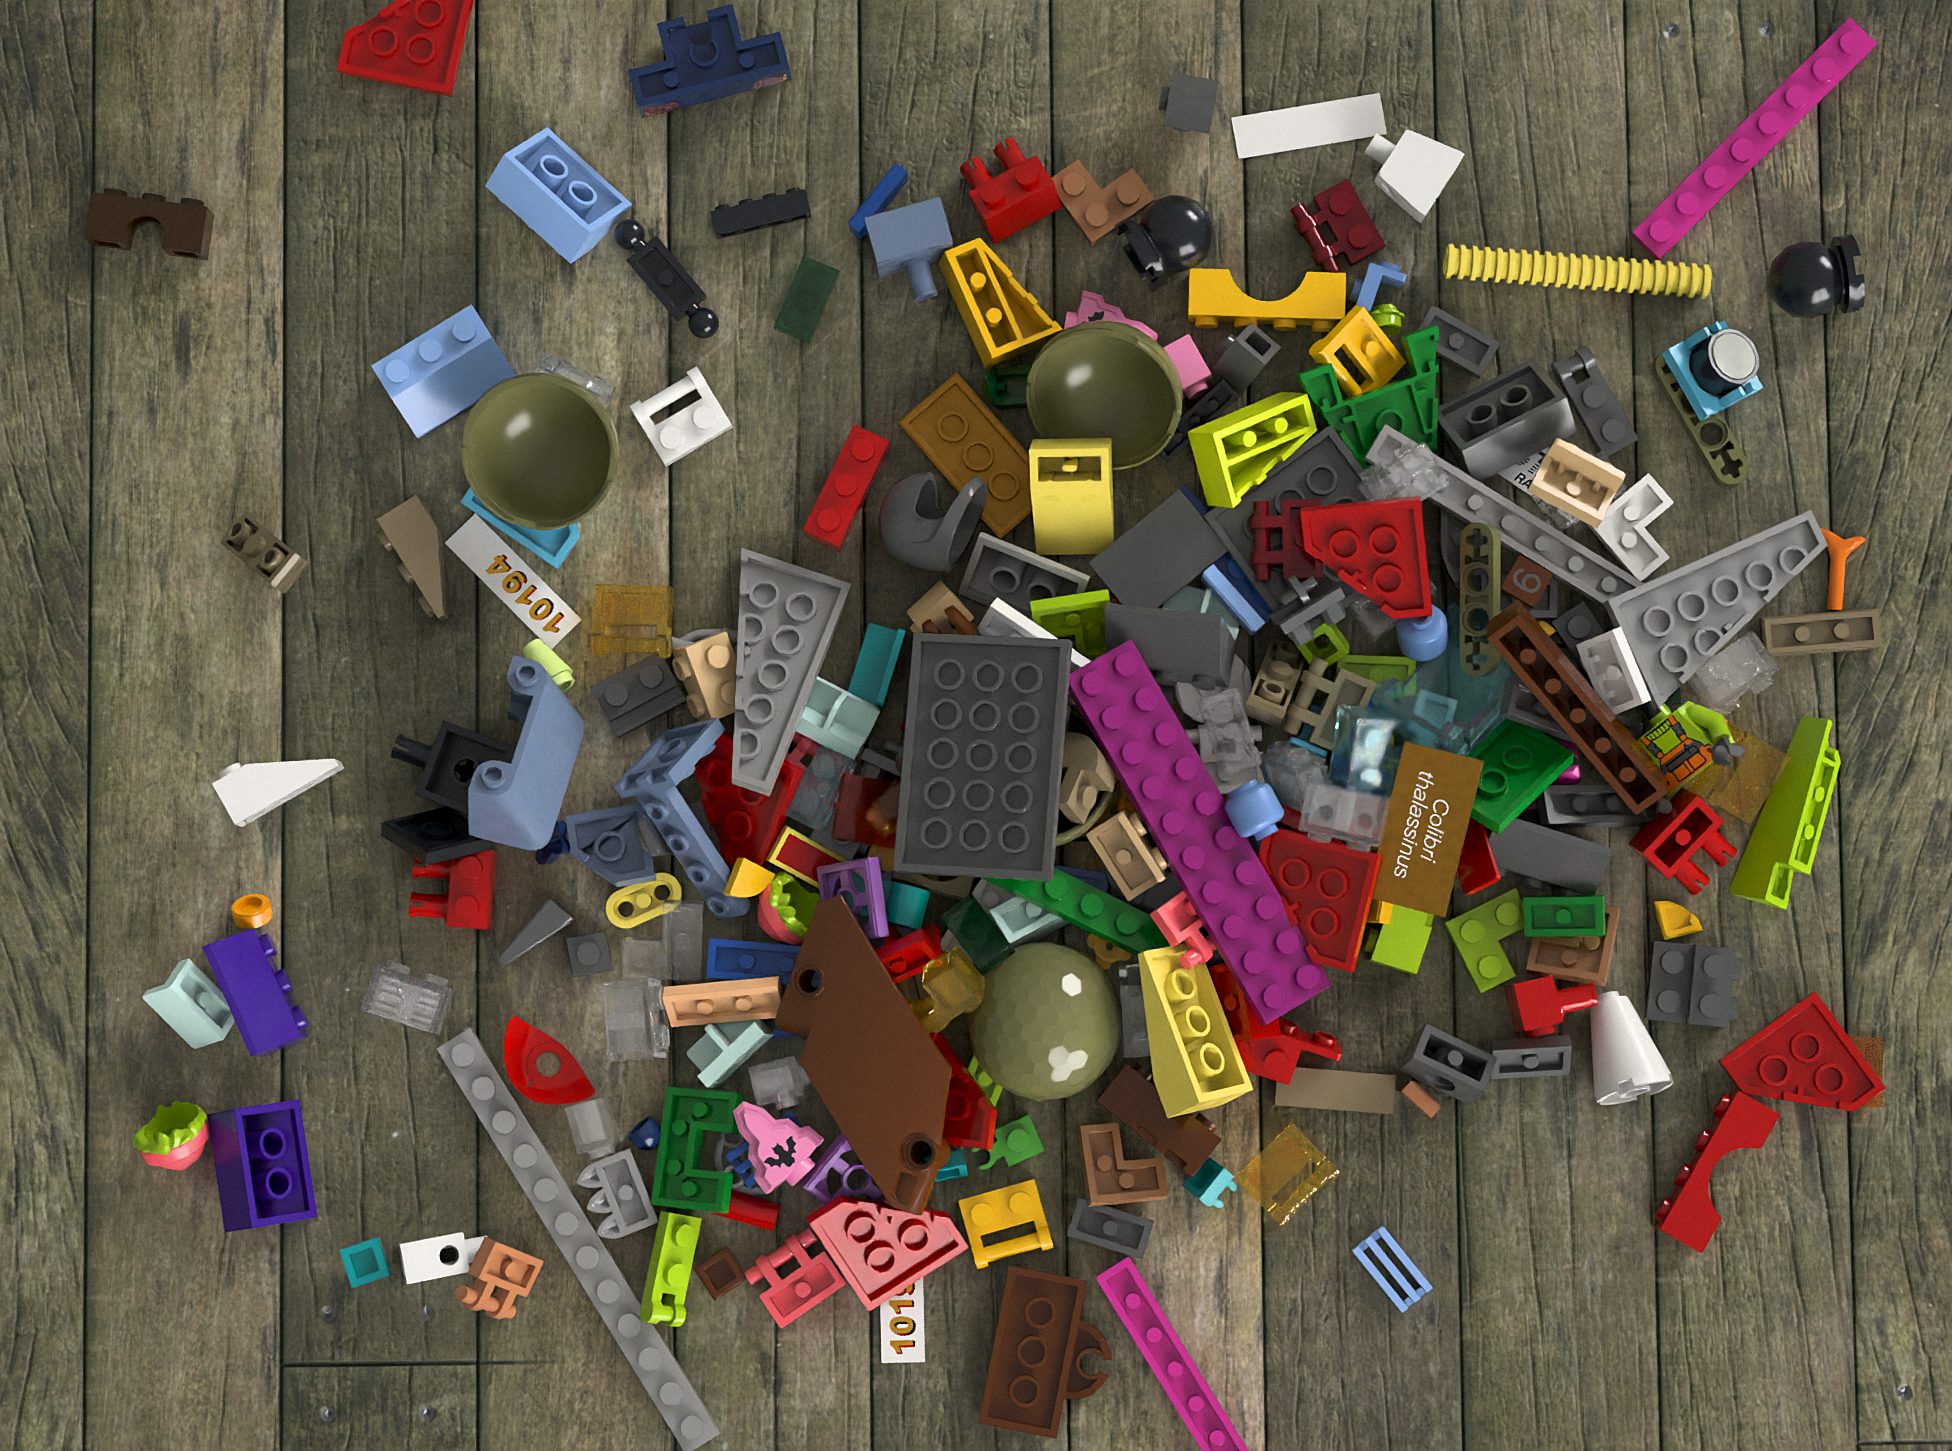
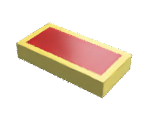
M785 825L766 858L768 862L818 889L817 867L849 861Z

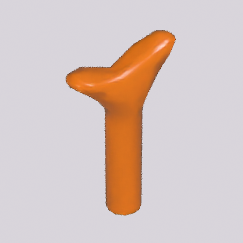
M1820 528L1828 544L1826 548L1830 556L1827 610L1842 611L1845 561L1849 554L1864 543L1866 539L1862 536H1854L1844 540L1835 533Z

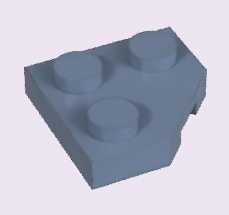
M640 802L565 816L570 851L574 859L616 887L656 880L653 857H651L649 851L646 852L642 848L637 835V831L640 829L638 820L646 817L645 809Z

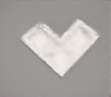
M664 899L662 937L624 936L622 978L701 981L704 901Z

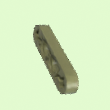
M1661 353L1653 363L1654 377L1713 479L1724 487L1738 485L1746 478L1749 472V463L1720 412L1700 421L1695 411H1688L1683 408L1680 402L1683 390L1680 387L1674 392L1671 386L1676 385L1678 382L1672 372L1667 374L1663 372L1662 368L1666 365V361ZM1689 359V369L1691 374H1693L1691 369V361ZM1698 385L1703 391L1709 394V392L1702 388L1701 385ZM1713 424L1720 430L1721 439L1718 444L1708 445L1701 440L1700 430L1703 425ZM1725 444H1728L1730 450L1725 451L1723 454L1729 463L1735 461L1738 463L1739 468L1735 471L1736 478H1733L1731 474L1723 475L1720 469L1725 466L1721 455L1713 459L1710 453L1717 452Z
M1480 522L1471 523L1466 526L1460 537V664L1464 672L1475 677H1485L1493 674L1500 663V653L1489 640L1488 642H1472V636L1487 637V626L1485 629L1478 631L1472 625L1471 618L1474 611L1478 608L1484 609L1488 614L1489 621L1500 613V534L1491 524ZM1480 533L1483 536H1487L1488 539L1487 544H1482L1481 547L1473 544V537L1479 536ZM1472 557H1487L1488 563H1472ZM1478 569L1485 570L1489 576V583L1482 591H1477L1471 581L1473 573ZM1479 653L1487 655V663H1482L1481 665L1473 663V655H1478Z

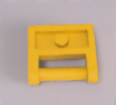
M1355 305L1325 338L1314 343L1309 349V355L1316 363H1332L1338 385L1347 395L1346 399L1386 385L1407 363L1366 309ZM1340 346L1366 378L1362 385L1359 386L1335 356L1334 353Z
M1035 1179L958 1200L977 1270L989 1267L988 1262L1037 1248H1042V1251L1054 1248ZM1031 1221L1035 1223L1037 1230L1035 1233L990 1246H983L982 1235Z

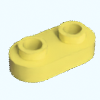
M655 873V881L629 885L614 892L606 903L608 919L619 928L630 929L673 910L678 906L682 898V887L679 881L668 873ZM664 885L669 888L670 895L666 900L657 899L655 892L659 886ZM624 902H631L634 906L632 915L624 917L620 913V906Z

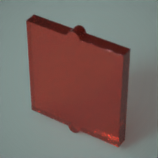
M843 773L838 801L833 803L836 813L831 837L895 849L896 829L889 823L875 803L876 799L893 782Z

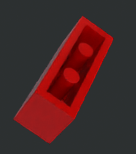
M855 424L853 425L803 528L806 537L840 553L890 450V441Z

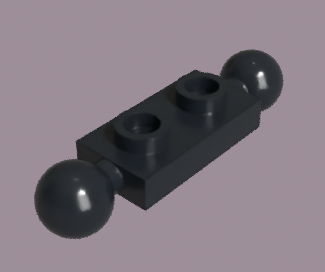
M625 219L618 223L614 230L616 243L625 250L634 251V254L626 260L630 267L676 322L687 315L689 317L688 326L694 336L701 339L712 337L719 328V318L713 310L705 307L701 308L698 305L707 298L702 289L657 236L648 243L645 242V230L638 221Z

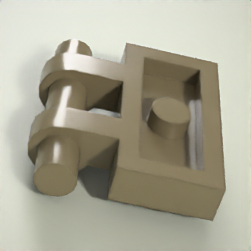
M1314 656L1309 669H1304L1300 681L1303 683L1294 703L1290 702L1287 707L1286 714H1288L1283 730L1297 735L1302 722L1313 725L1307 739L1308 741L1346 756L1377 683L1341 667H1338L1333 681L1322 677L1328 662ZM1317 689L1327 692L1318 714L1308 710Z

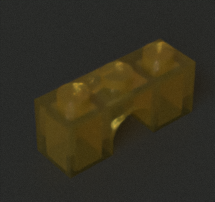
M955 945L924 965L922 987L930 996L923 1000H910L907 998L905 1000L927 1033H938L953 1018L963 1012L970 1013L981 1004L982 1000H984L985 978Z

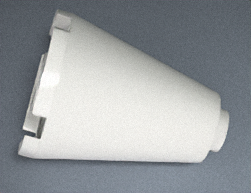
M1618 991L1598 995V1005L1590 1007L1594 1096L1597 1103L1600 1102V1105H1615L1637 1100L1636 1095L1647 1091L1649 1095H1653L1673 1085L1670 1070L1627 996H1619Z

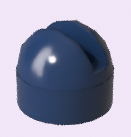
M648 1116L633 1127L627 1134V1137L640 1150L649 1151L659 1145L661 1129L652 1116Z

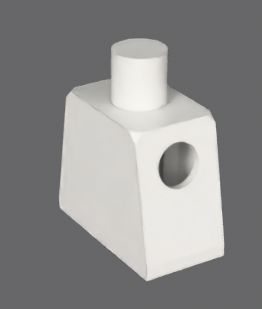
M1411 130L1404 132L1397 145L1376 134L1364 152L1383 165L1374 182L1419 223H1422L1465 155L1459 150Z
M457 1232L398 1244L404 1282L411 1284L467 1273L470 1269L469 1263L473 1262L475 1254L479 1250L485 1236L464 1239L463 1232ZM453 1247L456 1251L455 1261L442 1263L439 1256L441 1249Z

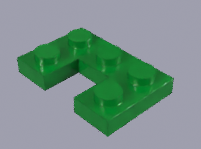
M667 1086L650 1205L728 1214L734 1174L699 1170L698 1168L704 1131L739 1134L733 1110L744 1101L743 1094Z

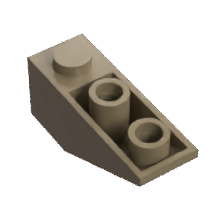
M414 495L376 519L382 528L376 533L386 550L391 552L395 549L401 558L402 563L398 564L397 567L409 585L416 582L423 595L417 599L428 617L431 618L436 615L444 623L448 620L442 532L423 501L417 495Z

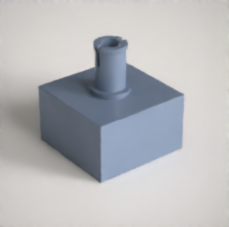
M936 197L865 217L866 234L879 278L907 271L914 294V301H922L938 295L929 264L940 261L944 252L953 248V240L941 198Z

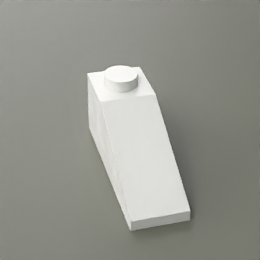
M336 759L245 764L242 767L240 763H235L219 772L218 775L221 779L212 783L234 824L243 827L343 770L344 767Z

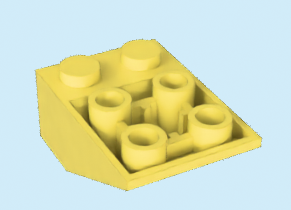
M1111 438L1033 439L1029 448V465L1036 554H1100L1114 542Z

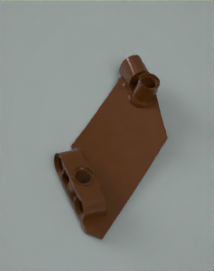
M838 895L818 902L777 1011L775 1024L777 1028L806 1040L799 1061L843 1135L884 1194V1203L902 1211L922 1216L932 1192L937 1172L950 1159V1146L946 1139L943 1138L952 1066L938 1049L901 994L860 927L843 895ZM817 972L820 977V985L814 991L811 986V978ZM925 1143H928L932 1150V1156L928 1162L924 1161L921 1153Z

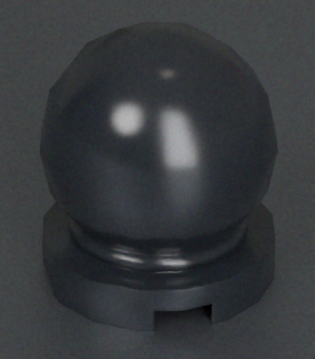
M1169 195L1157 199L1143 211L1139 223H1135L1130 217H1127L1114 225L1115 233L1118 236L1124 233L1129 243L1122 248L1142 280L1148 277L1151 278L1149 288L1152 292L1168 284L1167 271L1183 272L1199 265L1208 256L1214 243V225L1210 214L1199 202L1187 196Z
M1851 234L1833 237L1830 248L1820 242L1804 241L1786 247L1772 261L1768 273V288L1772 300L1792 317L1815 318L1826 314L1836 304L1842 313L1859 311V308L1864 306L1865 279L1864 274L1856 275L1853 257L1861 256L1854 236Z

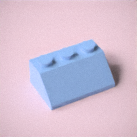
M548 127L505 153L485 185L502 203L508 206L529 228L541 236L570 264L592 250L632 206V203Z
M472 304L371 365L387 393L418 439L476 404L497 383L516 376Z

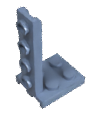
M713 718L663 731L618 780L614 787L621 798L637 797L646 814L666 841L667 846L672 850L687 873L688 878L693 882L705 900L709 910L717 920L745 915L750 909V900L748 897H730L723 894L731 871L675 787L680 781L686 779L695 771L694 765L700 758L708 755L715 749V741L725 731L719 719Z

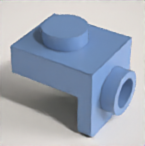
M1378 261L1377 265L1370 263L1364 279L1356 278L1349 301L1364 307L1370 313L1379 284L1382 283L1402 289L1407 275L1400 273V267L1389 262Z

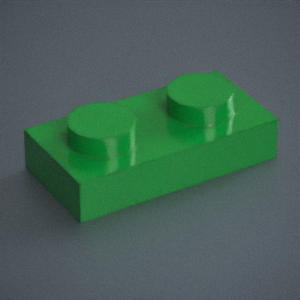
M1541 895L1523 897L1524 937L1606 935L1605 895Z

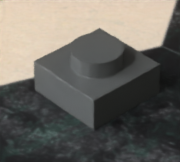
M606 931L566 938L573 977L613 970Z

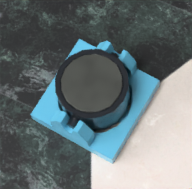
M1717 321L1709 327L1701 329L1685 341L1662 353L1700 421L1763 388L1756 376L1759 368V355L1755 345L1748 336L1740 331L1729 329L1725 321L1720 323ZM1691 353V369L1693 374H1691L1689 369V356ZM1698 385H1701V387L1707 390L1708 392L1716 394V396H1711L1710 394L1706 393Z

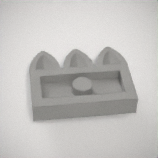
M631 1148L590 1164L579 1175L578 1185L587 1188H603L590 1199L587 1210L596 1213H613L601 1223L597 1235L611 1239L621 1238L659 1222L654 1205H650L651 1197Z

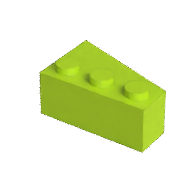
M1393 904L1390 925L1378 924L1377 929L1370 928L1364 946V951L1370 952L1367 961L1411 975L1417 974L1432 930L1431 925L1434 915Z

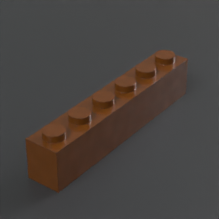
M1516 600L1486 623L1487 639L1635 815L1668 793L1666 775L1519 600Z

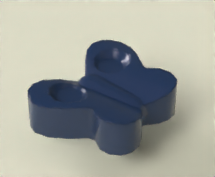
M556 821L550 841L546 846L537 850L535 859L538 864H551L559 855L570 852V844L565 838L567 832L565 821Z

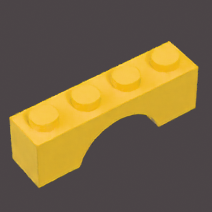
M1190 268L1187 285L1186 322H1195V327L1206 329L1217 328L1218 323H1234V328L1244 330L1252 322L1256 326L1257 324H1273V329L1278 331L1296 330V325L1312 326V331L1330 332L1345 317L1346 273L1307 272L1301 285L1291 295L1277 301H1260L1247 296L1237 287L1229 269Z

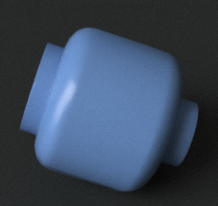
M1433 604V614L1431 616L1399 618L1396 621L1398 647L1405 656L1412 660L1429 661L1439 657L1446 649L1448 643L1446 617L1441 609Z
M1254 779L1228 793L1230 800L1225 804V812L1240 837L1254 835L1256 840L1259 841L1278 831L1275 823L1282 819L1284 810L1268 783L1258 784L1257 780Z

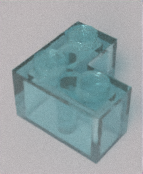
M1338 706L1328 783L1346 796L1391 797L1403 750L1401 746H1390L1394 719L1375 707Z

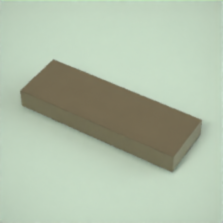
M1878 608L1763 617L1759 619L1763 658L1879 649L1882 647Z
M1295 1067L1289 1085L1276 1081L1274 1105L1393 1115L1396 1075Z

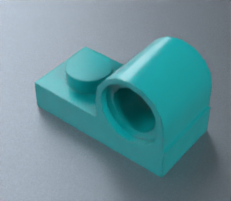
M854 872V887L860 893H866L863 877ZM882 879L887 922L914 930L921 929L930 892L914 886ZM848 891L846 902L852 911L854 900ZM868 905L862 906L861 912L858 915L869 917Z

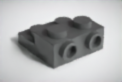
M1652 941L1644 1019L1728 1028L1729 1020L1735 1021L1738 1012V998L1731 997L1733 981L1739 982L1742 972V959L1735 957L1736 949Z

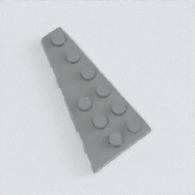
M1812 510L1603 603L1615 629L1621 627L1650 695V703L1653 710L1659 708L1696 670L1723 647L1765 604L1775 597L1793 577L1801 572L1828 546Z
M741 548L732 784L770 796L852 591V584Z

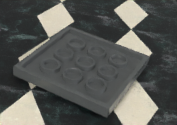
M1331 425L1300 446L1285 461H1279L1266 473V479L1259 485L1254 484L1240 497L1242 501L1234 508L1216 506L1203 516L1271 612L1283 606L1279 596L1289 591L1290 588L1286 580H1282V565H1271L1270 581H1255V566L1251 565V552H1254V531L1250 530V517H1254V501H1269V516H1281V500L1321 499L1322 506L1385 500L1384 496ZM1281 529L1270 530V551H1282ZM1323 563L1322 580L1329 577L1336 586L1342 589L1345 598L1341 600L1344 609L1364 596L1363 593L1357 592L1338 577L1334 570ZM1319 614L1308 620L1313 631L1324 623Z

